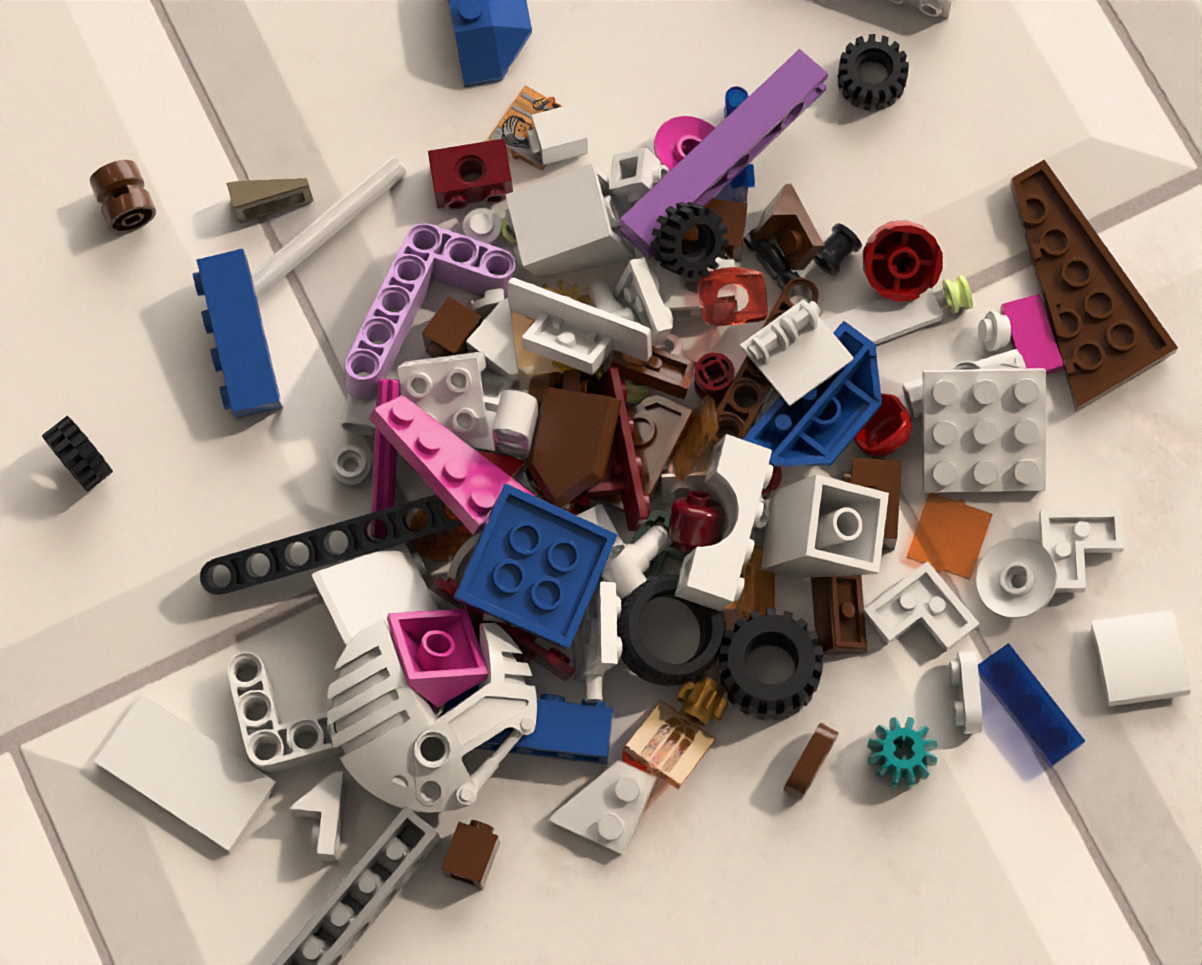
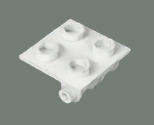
M805 299L740 344L743 351L789 406L854 360L852 355L819 317L822 312L814 301L807 303Z

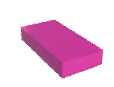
M1040 294L1003 303L1000 310L1002 315H1006L1009 318L1011 325L1010 340L1013 349H1017L1019 354L1022 355L1026 368L1046 369V375L1062 371L1064 364Z

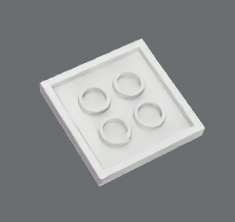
M1046 369L922 370L924 493L1046 491Z

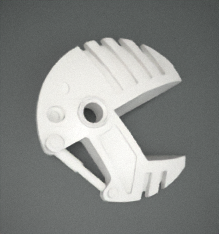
M385 619L360 630L349 642L334 668L336 670L343 666L339 678L329 684L327 700L334 697V708L327 712L328 725L333 722L336 725L337 733L331 736L334 747L342 746L346 754L340 757V760L362 787L391 805L400 808L407 806L410 810L417 812H446L469 806L475 802L478 790L496 771L501 760L523 735L533 733L536 724L537 696L535 686L526 685L523 677L532 676L528 663L516 661L512 653L522 654V652L496 623L480 624V649L489 673L487 679L479 683V690L440 717L434 715L426 698L407 685L392 634ZM508 727L513 728V732L491 757H487L470 777L462 762V756ZM428 737H436L443 744V754L438 760L432 762L424 759L420 752L421 743Z

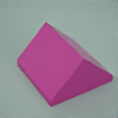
M467 608L388 613L386 619L407 685L436 707L441 706L487 679L489 673Z

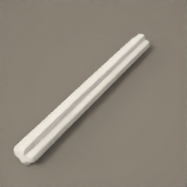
M390 157L256 269L251 276L257 299L404 177L407 173L404 164L397 157Z

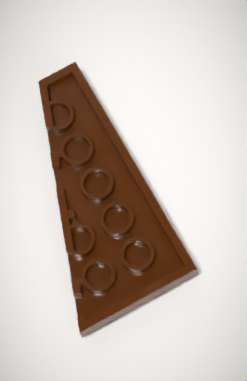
M1042 160L1013 177L1010 187L1077 412L1175 354L1178 347L1047 162Z

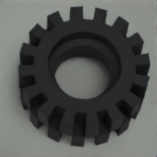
M869 34L868 41L864 42L863 36L856 38L855 45L850 42L846 46L845 53L842 52L837 75L839 89L843 88L842 95L846 100L850 96L852 97L851 104L858 107L860 102L864 103L863 110L870 111L871 104H876L877 110L884 109L885 102L889 106L893 105L896 101V96L900 98L904 92V87H906L909 62H906L907 55L904 50L899 52L900 45L896 41L891 46L888 45L889 37L883 35L881 42L875 41L876 34ZM866 62H877L885 66L888 76L881 83H868L860 78L858 69Z
M684 202L676 203L677 209L669 206L665 209L668 217L660 215L656 220L662 224L660 229L653 228L652 235L658 237V240L651 241V248L658 251L653 254L655 260L661 262L660 266L685 278L698 279V275L702 277L710 275L707 267L716 270L720 266L715 260L717 257L724 259L726 253L720 251L721 246H728L729 239L722 237L723 234L729 233L727 226L721 224L724 221L723 218L715 214V211L692 202L687 204ZM696 226L698 229L697 243L688 254L684 255L681 249L683 237L691 227Z
M68 415L42 435L55 455L87 492L113 472L97 448Z

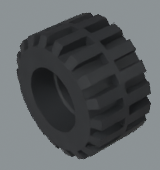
M767 608L764 615H759L758 610L749 613V619L744 620L742 617L738 619L734 624V629L732 631L728 630L724 636L725 643L721 645L719 654L718 674H720V684L728 693V700L733 705L738 703L741 706L740 711L746 715L750 711L757 713L756 719L765 720L766 715H774V720L783 719L785 713L789 712L792 716L799 712L803 704L807 706L812 700L813 693L817 691L823 669L822 646L817 644L818 636L815 631L809 632L807 630L808 623L802 618L798 622L793 620V613L785 610L783 616L776 615V608ZM761 646H776L785 650L792 657L795 663V671L784 682L766 684L758 681L749 673L746 667L747 656Z

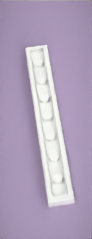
M929 287L926 292L920 294V297L913 301L896 302L883 297L822 321L832 333L845 321L877 345L941 321L943 313L932 289ZM743 350L727 356L735 369L734 378L747 356ZM754 365L753 368L758 373L762 374V372L757 368V366ZM694 373L684 400L653 388L648 389L646 397L658 394L692 409L694 413L707 409L711 404L703 401L696 394L694 389Z

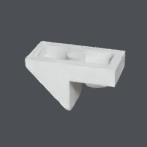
M333 772L289 808L294 817L321 819L320 823H314L311 837V847L317 849V854L321 861L338 862L347 789V778L344 772Z

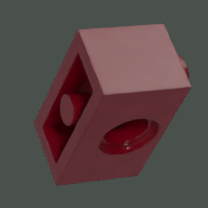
M505 138L428 151L437 209L458 210L470 203L482 201L487 204H496L504 201L506 194L513 192ZM468 173L480 175V178L473 182H467L462 179Z

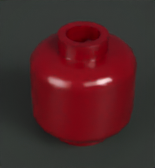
M689 491L687 497L679 498L672 504L668 536L672 542L677 544L676 548L688 554L696 547L718 544L721 536L724 510L720 504L712 500L711 494L703 491Z

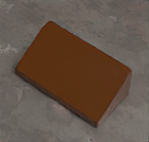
M861 575L812 577L815 633L818 636V646H822L823 655L867 652Z

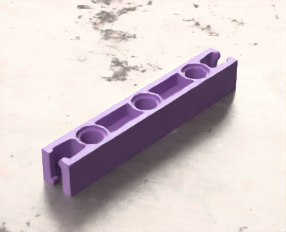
M799 48L620 218V224L623 227L620 230V234L646 258L650 259L657 252V250L651 248V241L658 240V237L652 235L653 228L660 229L662 224L656 221L660 215L668 217L665 209L669 206L677 209L676 203L679 202L686 204L692 202L703 207L706 206L826 91L827 86L823 82L827 80L828 73Z

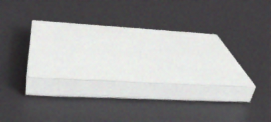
M143 694L137 699L94 760L96 765L229 853L232 852L278 785L275 780Z

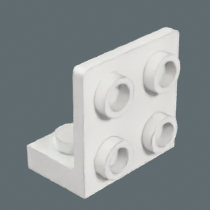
M484 351L406 361L397 367L401 396H405L461 440L485 438L489 435L480 374L486 368Z

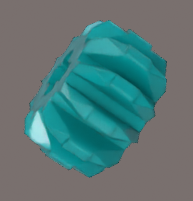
M896 717L890 718V730L882 725H878L875 733L879 739H869L867 744L870 750L877 752L868 757V764L873 766L882 764L875 776L880 780L887 773L893 775L890 786L894 788L897 787L900 777H904L905 783L909 788L914 787L915 775L926 780L930 775L926 766H935L938 758L934 754L929 753L937 747V741L935 739L923 740L929 731L926 725L921 726L917 732L912 730L914 725V718L912 717L907 718L903 728H901ZM895 745H899V749H902L903 745L910 749L909 760H906L905 756L902 757V760L894 756L896 751Z

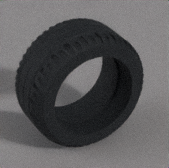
M676 574L656 576L639 585L622 601L620 617L617 620V636L622 641V661L639 678L656 685H680L702 675L714 665L719 658L721 645L725 643L726 622L723 610L718 611L675 596L680 575ZM657 597L673 598L684 603L694 613L700 628V642L695 655L688 661L681 664L663 662L654 657L644 646L639 632V619L643 607L650 600Z

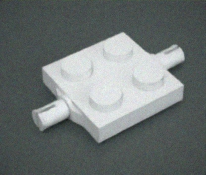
M600 578L573 639L574 669L576 670L574 682H585V702L588 703L603 701L602 678L604 677V672L618 664L622 653V641L617 636V620L621 613V600L619 596H616V583L601 582Z

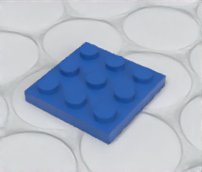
M504 483L453 599L561 648L570 649L618 534Z

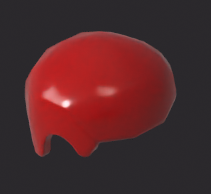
M881 393L882 406L854 438L860 450L867 455L873 457L887 456L898 451L909 440L912 428L911 417L899 398L893 394Z

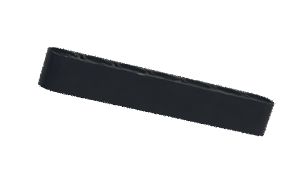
M435 494L214 558L206 562L202 567L200 582L203 588L211 594H228L457 528L464 524L460 520H453L448 517L445 511L446 504ZM414 508L421 509L427 516L426 526L418 532L410 529L406 521L407 514ZM375 519L383 521L387 526V536L380 543L374 542L368 536V526ZM337 530L343 532L348 538V547L341 554L333 552L329 546V538ZM297 542L305 544L309 550L308 560L303 565L294 563L290 557L291 547ZM258 553L264 554L270 562L269 571L264 576L255 574L251 567L252 559ZM220 564L227 567L231 574L230 582L224 588L215 584L212 575L214 569Z

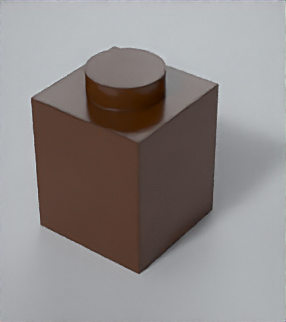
M448 296L422 332L426 353L432 358L467 354L466 341L481 325L482 316Z
M471 820L469 825L458 822L441 867L443 875L483 890L500 845L499 836L493 834L494 828L477 820Z

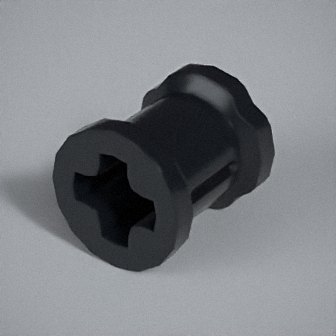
M836 223L832 227V234L824 241L825 246L813 259L824 272L832 276L840 272V265L852 252L856 253L862 248V243L857 235L840 223ZM836 246H840L836 253H832Z

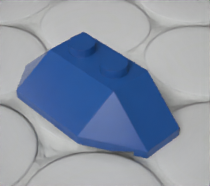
M448 0L464 87L502 81L508 72V68L517 58L532 34L527 1Z
M843 321L833 334L852 355L854 360L791 406L779 396L742 439L772 450L769 464L773 467L831 466L882 406L876 344L847 322Z

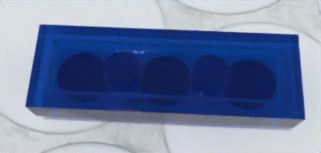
M1009 643L978 664V674L981 680L1050 768L1084 745L1085 739Z

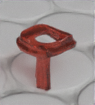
M727 267L709 271L710 275L700 278L698 282V296L701 316L705 323L713 326H727L760 322L767 318L768 303L765 279L760 271ZM725 285H739L747 292L748 303L741 311L734 312L737 305L735 295L717 298L718 292Z

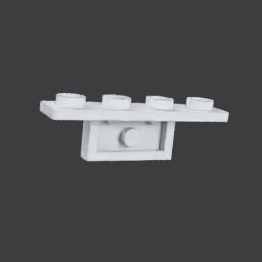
M511 278L507 283L508 301L511 311L535 320L522 336L523 349L591 375L595 373L613 349L643 361H648L652 356L651 330L648 327L516 278Z

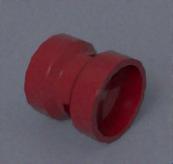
M721 353L705 354L695 365L694 389L699 398L707 403H712L713 400L715 404L722 402L734 380L735 369L727 356Z

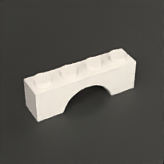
M728 434L714 445L704 483L716 493L724 507L726 515L725 531L718 544L696 547L684 558L675 596L718 611H722L740 598L744 587V578L740 577L743 563L746 564L749 561L754 547V540L750 539L752 527L758 524L764 504L759 502L762 488L765 489L768 486L773 472V466L769 465L772 450Z

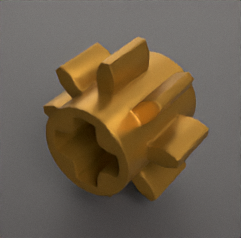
M703 675L698 676L695 683L686 681L677 694V701L683 703L679 712L687 719L701 726H707L711 718L720 722L729 706V701L722 698L726 689L718 682Z

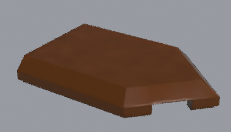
M549 387L544 389L526 467L550 504L564 509L575 497L588 488L591 490L604 480L622 403L621 400L610 396Z

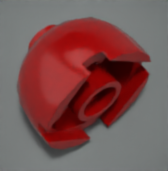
M908 220L890 221L878 227L868 237L863 249V271L869 284L882 297L896 302L913 301L919 298L920 294L926 292L929 287L932 289L937 284L943 270V253L936 238L922 225Z

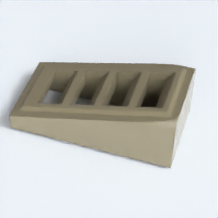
M307 178L246 180L226 183L239 223L314 201Z

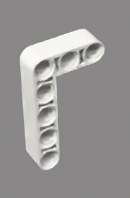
M502 391L497 412L486 410L489 435L485 438L463 441L476 451L496 453L527 461L539 414L536 398L520 391ZM348 393L340 426L349 432L375 438V425L369 420L373 409L376 408L377 395L371 399L360 400Z
M244 651L235 654L229 660L227 676L246 753L255 768L265 774H274L345 754L342 746L335 748L331 736L336 734L337 731L335 722L328 725V711L281 724L269 674L261 658L255 653ZM247 666L258 668V673L253 680L249 682L238 680V675L243 668ZM446 703L437 708L434 713L436 717H440L445 713ZM262 704L268 707L267 714L263 719L259 721L248 719L249 710L253 706ZM313 732L318 735V740L313 747L301 749L297 746L298 739L302 734ZM266 743L277 745V752L273 758L269 760L257 758L258 750L262 745Z

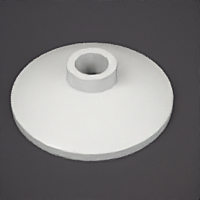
M1026 538L1007 539L990 548L981 559L976 573L977 590L984 604L994 613L1015 619L1028 617L1040 611L1051 600L1057 586V567L1051 554L1039 543ZM1020 575L1026 576L1027 581L1023 587H1014L1016 577Z

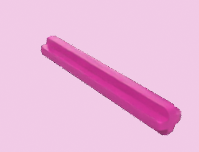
M380 379L377 382L376 407L400 397L399 380ZM376 427L371 513L394 507L397 450ZM379 519L373 520L371 522V536L373 538L385 539L388 533L386 524Z

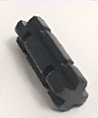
M754 228L744 237V243L751 252L754 250L757 252L755 257L771 278L779 281L777 285L783 291L789 281L801 277L796 271L794 273L791 271L785 256L775 243H769L770 239H753L756 230Z

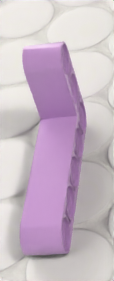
M421 223L411 227L346 357L345 384L348 393L360 400L371 399L377 395V382L380 379L387 378L434 279L485 296V291L501 288L504 290V297L506 298L508 297L507 283L511 278H515L516 262L513 255L499 247L432 224ZM425 247V248H429V249H428V250H421V249H419V248ZM457 260H464V261H466V262L459 263V262H455V261H457ZM492 273H502L503 275L497 276ZM413 278V279H415V280H413V281H406V280H403V279ZM398 309V310H400V311H399V312H389L388 310ZM380 340L384 341L385 343L374 344L372 342ZM366 372L370 375L362 377L356 374Z

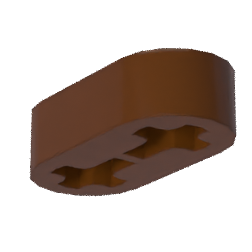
M823 723L818 725L783 790L800 800L804 798L834 745L839 732Z

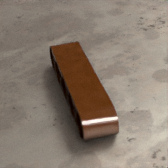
M803 277L789 281L762 328L792 308L794 304L791 303L790 299L794 296H804L809 302L814 301L818 304L819 291L815 283ZM748 355L715 412L718 425L717 432L722 429H729L739 439H743L756 424L775 389L763 374L758 373L753 368L755 364ZM746 395L754 399L755 404L749 408H743L738 406L734 400L739 396ZM715 434L708 443L711 452L714 445L720 441Z

